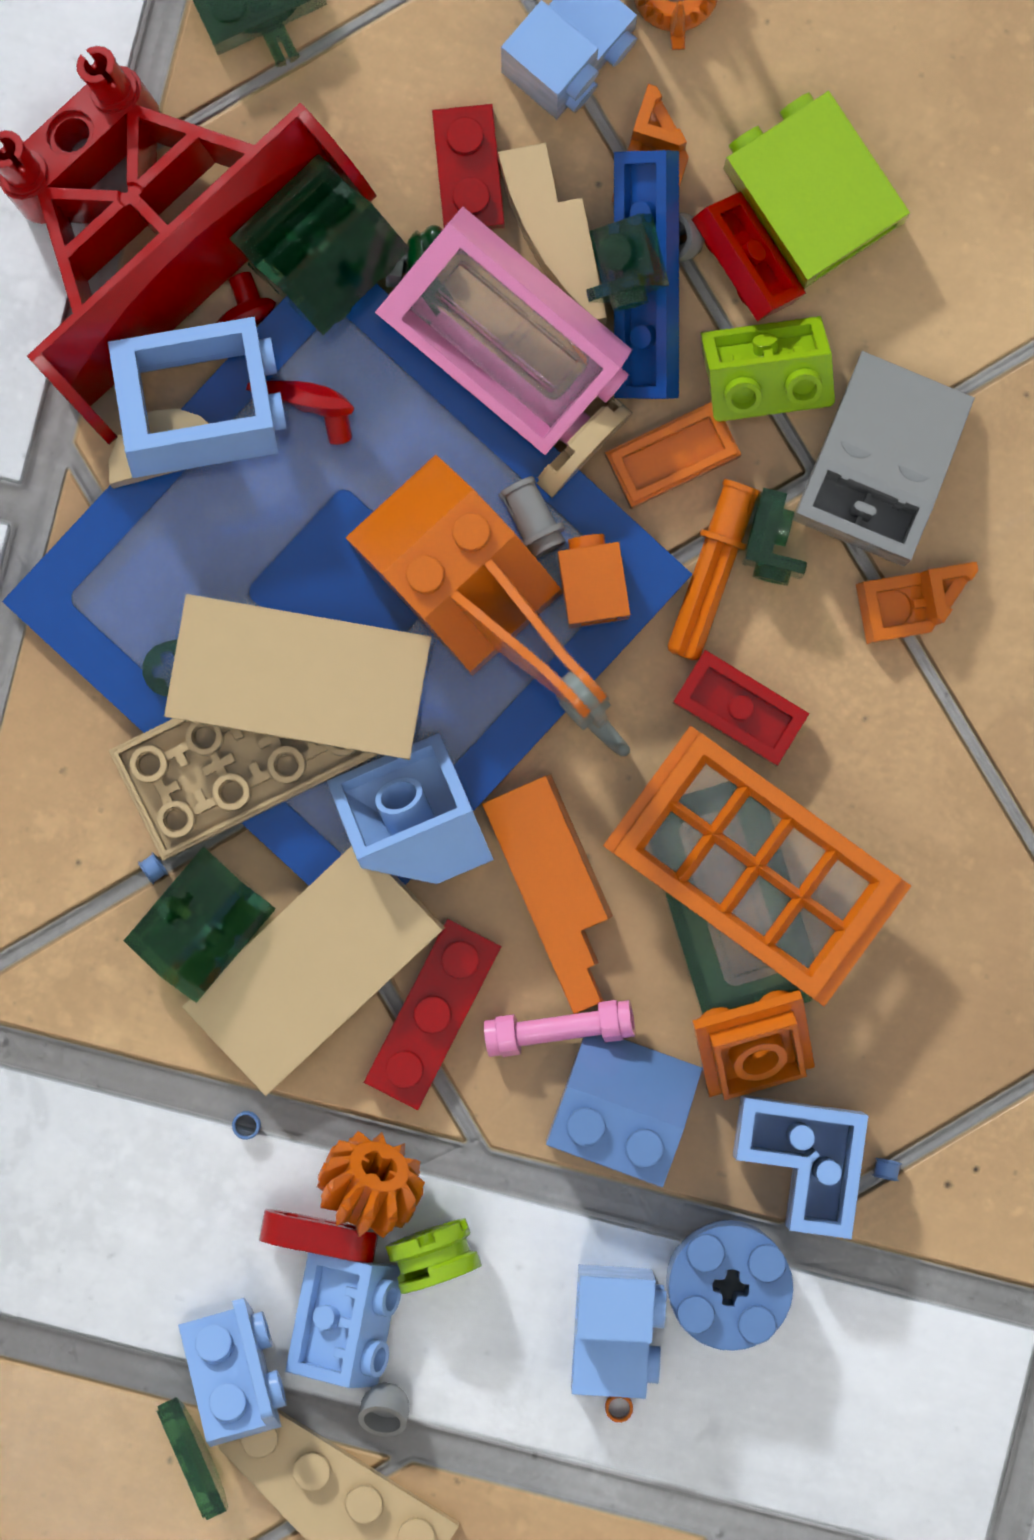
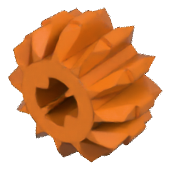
M357 1131L353 1137L349 1138L348 1142L339 1140L331 1148L326 1162L323 1163L318 1174L317 1187L323 1191L320 1208L337 1211L336 1226L349 1222L356 1226L359 1237L371 1228L384 1238L394 1227L403 1228L405 1223L411 1220L416 1210L415 1206L418 1205L423 1195V1186L425 1184L418 1177L421 1161L404 1157L405 1143L395 1147L386 1144L383 1132L370 1141L363 1133Z

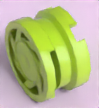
M466 1218L433 1226L385 1246L390 1262H397L401 1274L397 1277L401 1294L446 1282L482 1266L477 1251H471L466 1238L471 1232Z

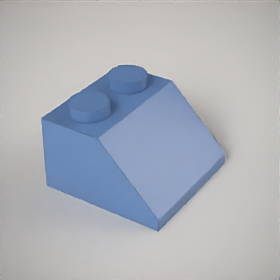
M602 1035L584 1037L547 1135L546 1145L663 1187L686 1125L702 1067L625 1039L605 1043Z

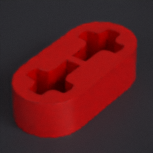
M265 1209L259 1241L344 1260L373 1263L378 1234L369 1228L367 1232L359 1237L356 1226L353 1224L343 1223L336 1226V1221Z

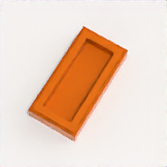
M710 402L605 452V456L630 508L633 509L740 458L741 453L726 421L718 422L714 419L712 403Z

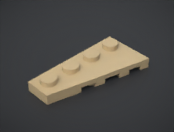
M279 1409L277 1410L282 1427L218 1446V1449L306 1540H451L459 1527L457 1520Z

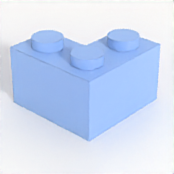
M541 0L501 46L502 73L555 119H558L567 107L575 113L585 104L597 88L598 84L594 80L602 66L607 61L614 67L618 65L636 43L638 38L632 32L636 27L637 14L620 0H553L549 5Z
M742 1095L740 1097L733 1157L739 1161L793 1168L785 1220L786 1227L790 1231L852 1239L868 1115L862 1111Z
M578 1264L571 1378L572 1394L646 1399L647 1383H659L661 1347L649 1346V1343H652L653 1328L665 1327L667 1291L664 1290V1285L656 1284L652 1269Z

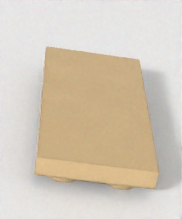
M186 594L164 717L410 760L432 638L431 636Z
M171 719L108 750L162 861H166L378 756V754L178 719Z
M351 846L193 995L182 1008L253 1084L267 1096L445 927L396 875L361 868Z

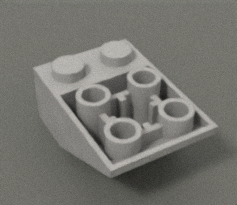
M862 351L792 520L903 567L912 560L934 507L975 397Z

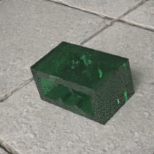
M342 181L255 267L297 314L320 334L324 335L333 325L343 320L349 314L352 307L379 280L388 276L396 263L411 249L370 201L345 181Z
M202 847L123 941L161 978L197 1003L276 908L238 873L206 848Z

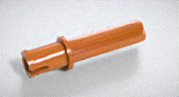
M728 479L723 481V488L708 530L701 529L700 536L704 537L705 541L668 643V650L672 654L689 660H698L701 657L738 550L745 551L747 547L746 544L742 543L756 500L761 494V491Z

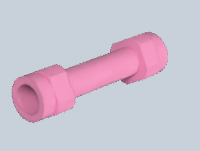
M630 1000L598 1002L599 1011L521 1022L517 1021L514 1014L485 1020L484 1036L489 1057L521 1055V1046L602 1035L605 1043L635 1037V1023Z

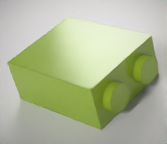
M827 91L815 100L810 92L806 93L779 112L783 121L765 133L762 132L759 126H756L739 136L728 146L732 154L726 157L723 168L738 192H742L804 289L903 225L910 214L830 91Z

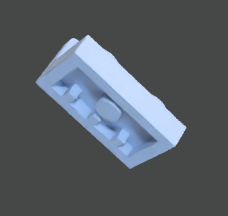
M308 1252L285 1372L346 1388H363L377 1385L380 1376L388 1364L389 1347L386 1343L391 1316L397 1310L401 1297L397 1277L400 1275L399 1267L387 1263L356 1262Z
M245 1298L232 1301L234 1307L232 1310L178 1325L206 1443L210 1447L282 1427L277 1409L287 1406L278 1370L268 1372L263 1349L272 1347V1339L263 1311L254 1313Z

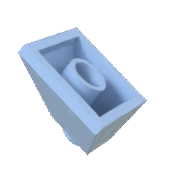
M440 733L414 743L410 760L383 756L327 780L357 861L363 869L439 884L494 860Z

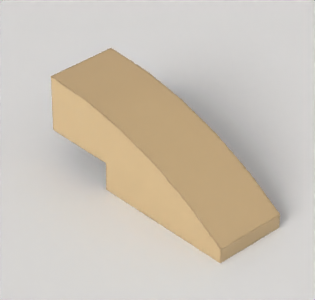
M546 142L498 152V164L508 201L523 237L542 270L554 284L606 326L607 316L583 198L558 202Z

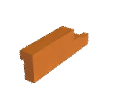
M550 774L482 803L572 1012L576 1014L597 1005L598 1002L604 1001L590 971V967L599 962L584 929L608 920L613 915L553 777Z

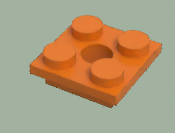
M785 990L772 991L764 995L758 1002L734 1009L725 1007L713 1008L703 1013L699 1019L692 1020L709 1097L722 1094L724 1100L805 1078L807 1077L806 1070L815 1067L804 1001L800 990L793 992Z

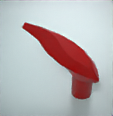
M251 272L238 273L229 279L237 306L225 312L216 323L255 317L256 325H258L272 312L276 302L271 298L260 297Z
M266 381L268 394L280 392L282 403L290 404L302 412L324 416L328 442L330 444L340 445L352 440L348 415L353 413L354 407L341 393L329 387L310 382ZM250 383L247 384V391H251Z

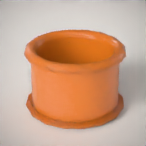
M608 1397L605 1403V1411L612 1421L622 1423L631 1417L633 1404L630 1398ZM616 1398L625 1399L629 1403L628 1413L623 1417L613 1416L609 1412V1405L612 1400Z

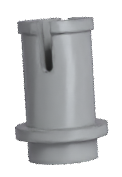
M530 476L508 486L498 496L510 513L524 540L523 543L537 559L553 552L566 543L562 535L566 528L562 522L556 524L535 484L534 477Z

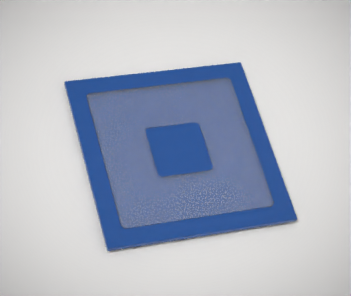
M333 245L259 324L257 332L259 339L271 337L277 374L265 376L266 381L310 382L329 387L341 393L354 407L353 413L348 415L352 440L340 445L330 444L328 442L324 416L302 412L290 404L282 403L287 429L275 431L278 447L277 454L184 469L114 489L110 485L2 602L143 733L173 719L164 717L186 594L431 636L413 744L440 733L474 812L561 718L565 711L559 705L560 701L556 698L557 695L500 652L472 676L357 553L345 537L434 455H437L484 499L523 542L521 534L498 494L508 486L530 476H533L537 483L539 481L538 476L560 452L553 446L544 455L379 317L375 312L389 294L336 245ZM246 356L228 358L181 410L199 415L209 424L256 416L252 392L246 390L247 384L250 383ZM579 470L553 498L536 484L556 524L562 522L566 528L562 532L566 543L553 552L537 558V560L562 590L557 554L558 551L569 549L568 539L592 534H604L606 544L619 542L631 615L629 620L568 629L562 591V594L539 616L575 662L595 681L692 576V573ZM531 623L515 637L516 640L547 664L560 678H563L569 672ZM378 755V756H376V757H374V758H372V759H370V760H368V761H366V762H364V763H362V764H360V765H358V766H356V767H354V768H352V769H350V770H348V771H351V770H353V769H355V768H358V767H360V766H362V765H365V764H367V763H369V762H372V761H374V760H376V759H379V758L383 757L384 755ZM327 781L242 822L253 835L308 886L352 846ZM397 876L405 885L411 880L410 878Z

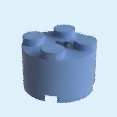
M719 1220L696 1229L675 1248L668 1264L666 1288L673 1312L680 1325L688 1334L709 1347L733 1351L747 1349L766 1342L782 1325L791 1307L793 1279L786 1258L770 1237L748 1223L736 1220ZM728 1270H736L737 1278L741 1283L745 1284L743 1291H734L731 1299H723L719 1288L713 1286L714 1280L725 1279Z

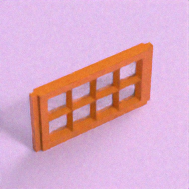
M691 725L603 845L615 856L823 1007H825L911 888L910 884Z

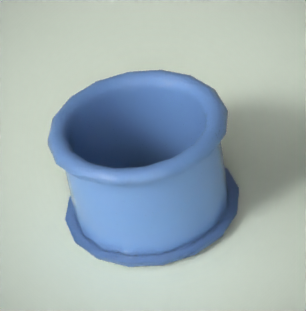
M153 852L151 856L142 862H138L140 868L152 884H155L154 882L164 875H168L165 867Z
M250 1111L239 1113L232 1122L234 1134L243 1140L255 1137L261 1128L259 1117ZM248 1115L255 1119L256 1130L253 1134L245 1136L238 1132L236 1123L239 1117Z
M875 1158L876 1165L872 1176L899 1181L898 1174L902 1163Z

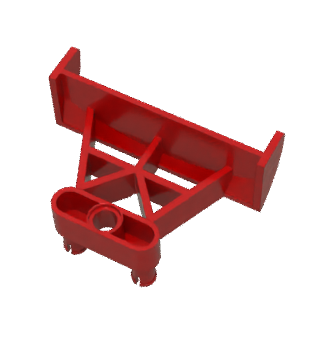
M93 46L86 49V51L92 57L94 63L90 65L81 54L76 64L78 75L87 84L27 140L23 142L21 137L13 131H0V142L3 144V147L0 149V186L25 218L33 223H46L72 309V314L31 351L27 357L110 445L118 436L91 408L114 385L108 341L173 331L338 177L366 204H370L377 195L350 158L301 102L253 145L160 113L159 105L136 72L126 66H119L112 52L106 47ZM83 139H88L82 148L72 151L76 143ZM157 143L170 147L171 149L157 161ZM127 156V192L91 189ZM215 163L229 167L223 175L169 225L160 218L159 215ZM71 223L89 224L75 237ZM148 226L157 236L92 295L88 281Z

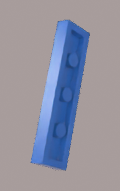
M679 151L614 152V334L633 349L621 367L629 376L615 392L614 398H679Z

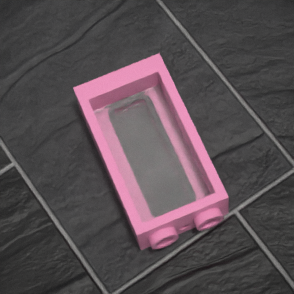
M464 207L451 219L375 312L544 455L550 451L559 439L568 446L567 442L591 418L584 412L596 396L606 403L629 376L621 367L633 349Z

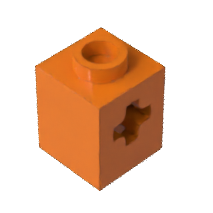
M592 534L568 539L569 549L558 551L557 554L568 629L629 620L631 614L619 542L606 544L604 534Z

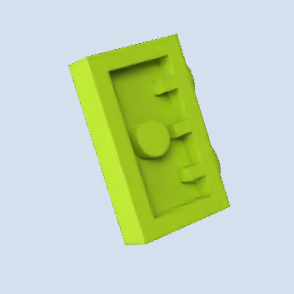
M821 316L700 332L702 354L710 384L712 412L716 421L721 422L830 407L835 403L832 353Z

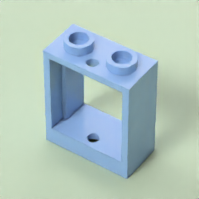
M255 317L108 341L124 448L132 478L278 453L275 431L287 429L281 393L268 394L265 376L277 374L271 337L259 339ZM242 355L246 356L256 416L150 434L141 373Z

